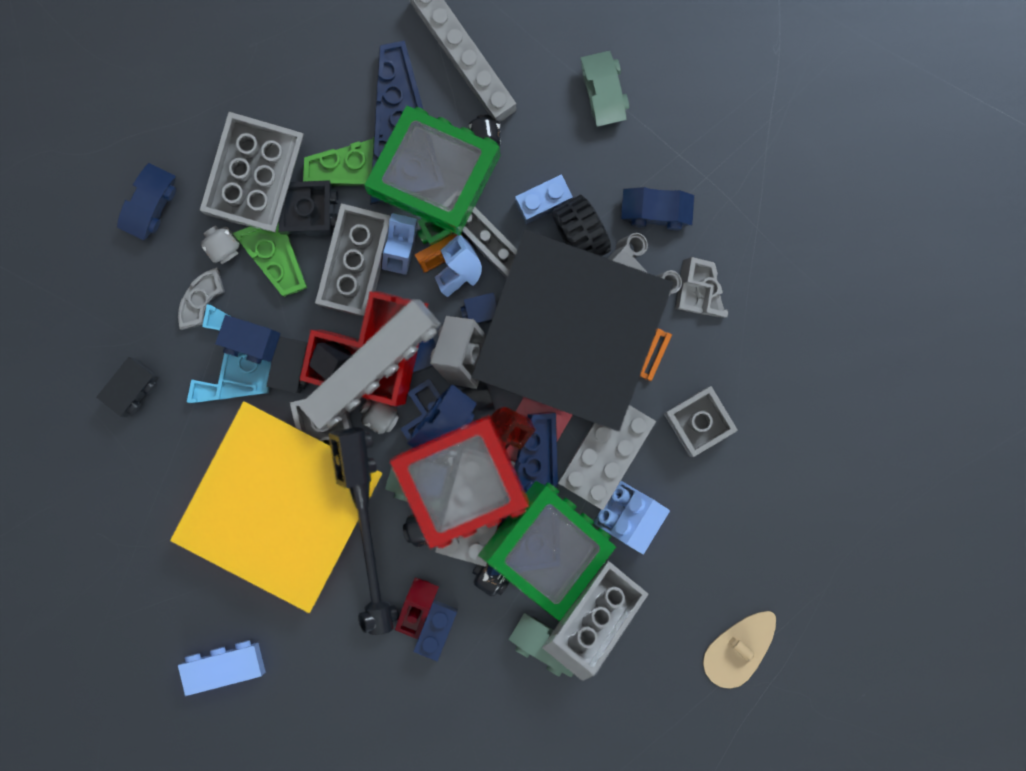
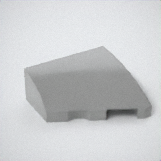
M694 257L683 260L681 271L682 286L678 291L675 309L708 316L728 317V310H724L720 296L723 291L717 281L718 273L714 262Z

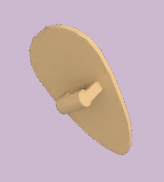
M764 611L750 615L720 634L708 646L704 653L703 666L711 682L719 687L731 689L739 687L749 680L772 642L776 628V616L774 613Z

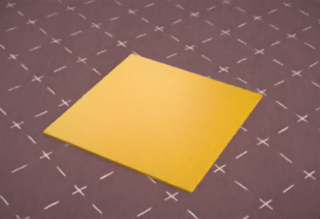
M243 401L170 541L310 613L359 518L349 488L346 489L336 484L331 446ZM378 470L375 473H371L369 499L383 474Z

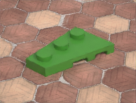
M374 137L364 142L352 143L350 146L337 150L331 149L304 157L303 181L330 180L333 186L365 187L364 184L372 171Z
M279 222L276 232L253 227L234 232L233 235L242 244L283 297L307 289L288 234L281 235L278 232Z

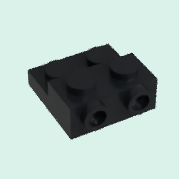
M330 180L290 182L279 218L278 232L281 235L333 236V229H335L338 217L337 213H333L334 204H338L339 197L338 190L334 189Z

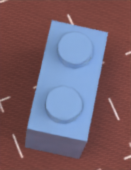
M561 174L515 196V203L525 223L528 224L553 212L554 208L573 199Z

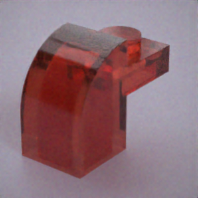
M501 407L491 415L505 449L511 445L521 450L536 431L530 418L508 407ZM481 437L478 440L479 446L488 451Z

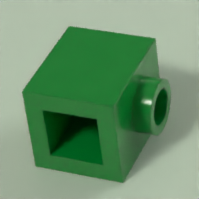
M424 219L417 221L420 227L417 233L423 245L428 243L431 246L453 234Z

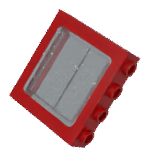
M490 414L396 455L390 461L430 549L436 546L438 549L447 547L453 543L452 539L462 536V538L470 537L477 533V528L484 525L487 528L499 524L501 518L507 515H511V517L521 515L526 511L525 508L529 506L527 495Z

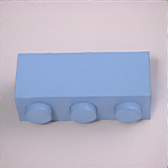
M250 640L236 643L235 649L226 651L225 647L210 650V655L201 657L200 653L184 657L185 662L178 665L185 696L261 677L266 673L259 643L251 644Z

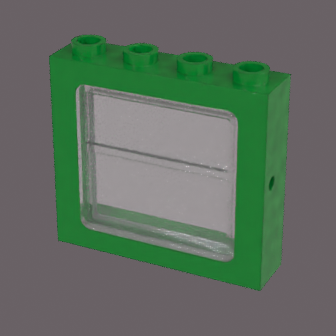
M406 105L364 186L368 195L460 236L501 157L500 146L490 138L484 137L482 139L475 136L471 130L465 127L459 129L453 126L445 118H434L420 107L412 108Z
M535 481L526 492L529 500V506L525 508L526 511L516 517L509 515L477 556L549 615L560 621L615 550L616 546L609 541L611 536L601 528L596 530L592 526L594 521L584 513L579 515L575 511L577 506L567 498L562 500L557 496L559 493L558 489L548 482L543 485Z

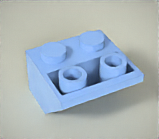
M620 481L605 508L599 512L593 524L644 555L670 510L623 481Z

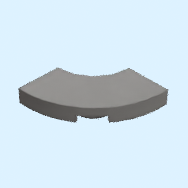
M218 268L204 272L190 284L179 306L178 323L180 330L203 325L207 304L209 305L216 297L225 293Z

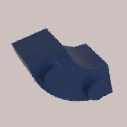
M148 163L133 183V186L137 188L130 202L124 201L118 218L117 228L142 240H145L151 233L154 234L159 228V217L163 208L175 196L176 187H174L176 176Z
M646 187L623 189L621 219L631 221V226L646 227V224L667 225L669 230H682V226L693 224V194L681 190H656Z
M452 384L437 398L427 415L415 427L407 444L415 448L469 424L475 416L472 411L477 403ZM451 447L428 456L426 459L433 462L439 455L444 457Z

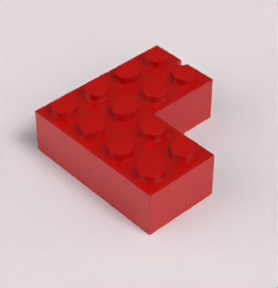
M370 291L359 339L326 330H311L300 380L319 386L326 381L309 366L313 351L318 343L335 341L354 355L409 304L412 299L384 292ZM417 352L407 360L403 358L397 364L399 368L391 376H384L378 381L380 386L369 395L365 393L362 397L392 406L405 405Z

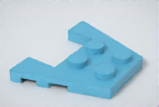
M207 304L202 327L220 331L224 316L228 314ZM239 352L238 357L224 353L218 384L191 380L187 402L199 403L269 394L270 387L266 386L271 362L262 360L260 365L246 360V354Z

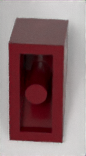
M416 577L414 578L395 631L419 639L439 586Z

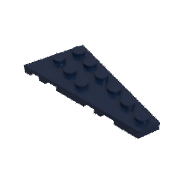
M405 40L380 45L372 169L406 105L412 108L420 107L423 109ZM413 122L411 123L382 178L385 184L410 195L444 187L429 129ZM370 195V205L384 202Z
M555 412L533 413L527 416L514 466L525 493L535 481L543 485L548 482L558 489ZM508 493L504 505L508 504L510 501ZM548 504L508 554L505 562L516 572L560 566L559 510L553 505ZM507 515V516L501 518V522L499 523V527L501 526V524L505 521V519H506L509 515ZM488 565L487 575H501Z

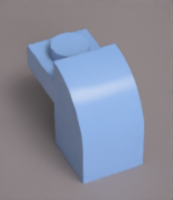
M391 214L388 239L383 251V270L407 275L417 236L416 218Z
M457 235L441 249V253L448 266L435 276L440 291L446 297H449L454 291L458 290L466 281L474 286L482 272L481 262L471 243L462 235Z

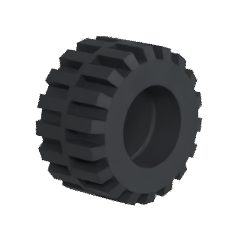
M578 195L553 209V219L565 244L599 256L611 252L608 234L593 206L584 196Z

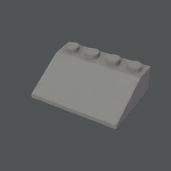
M228 112L200 211L204 215L231 223L276 232L304 133Z

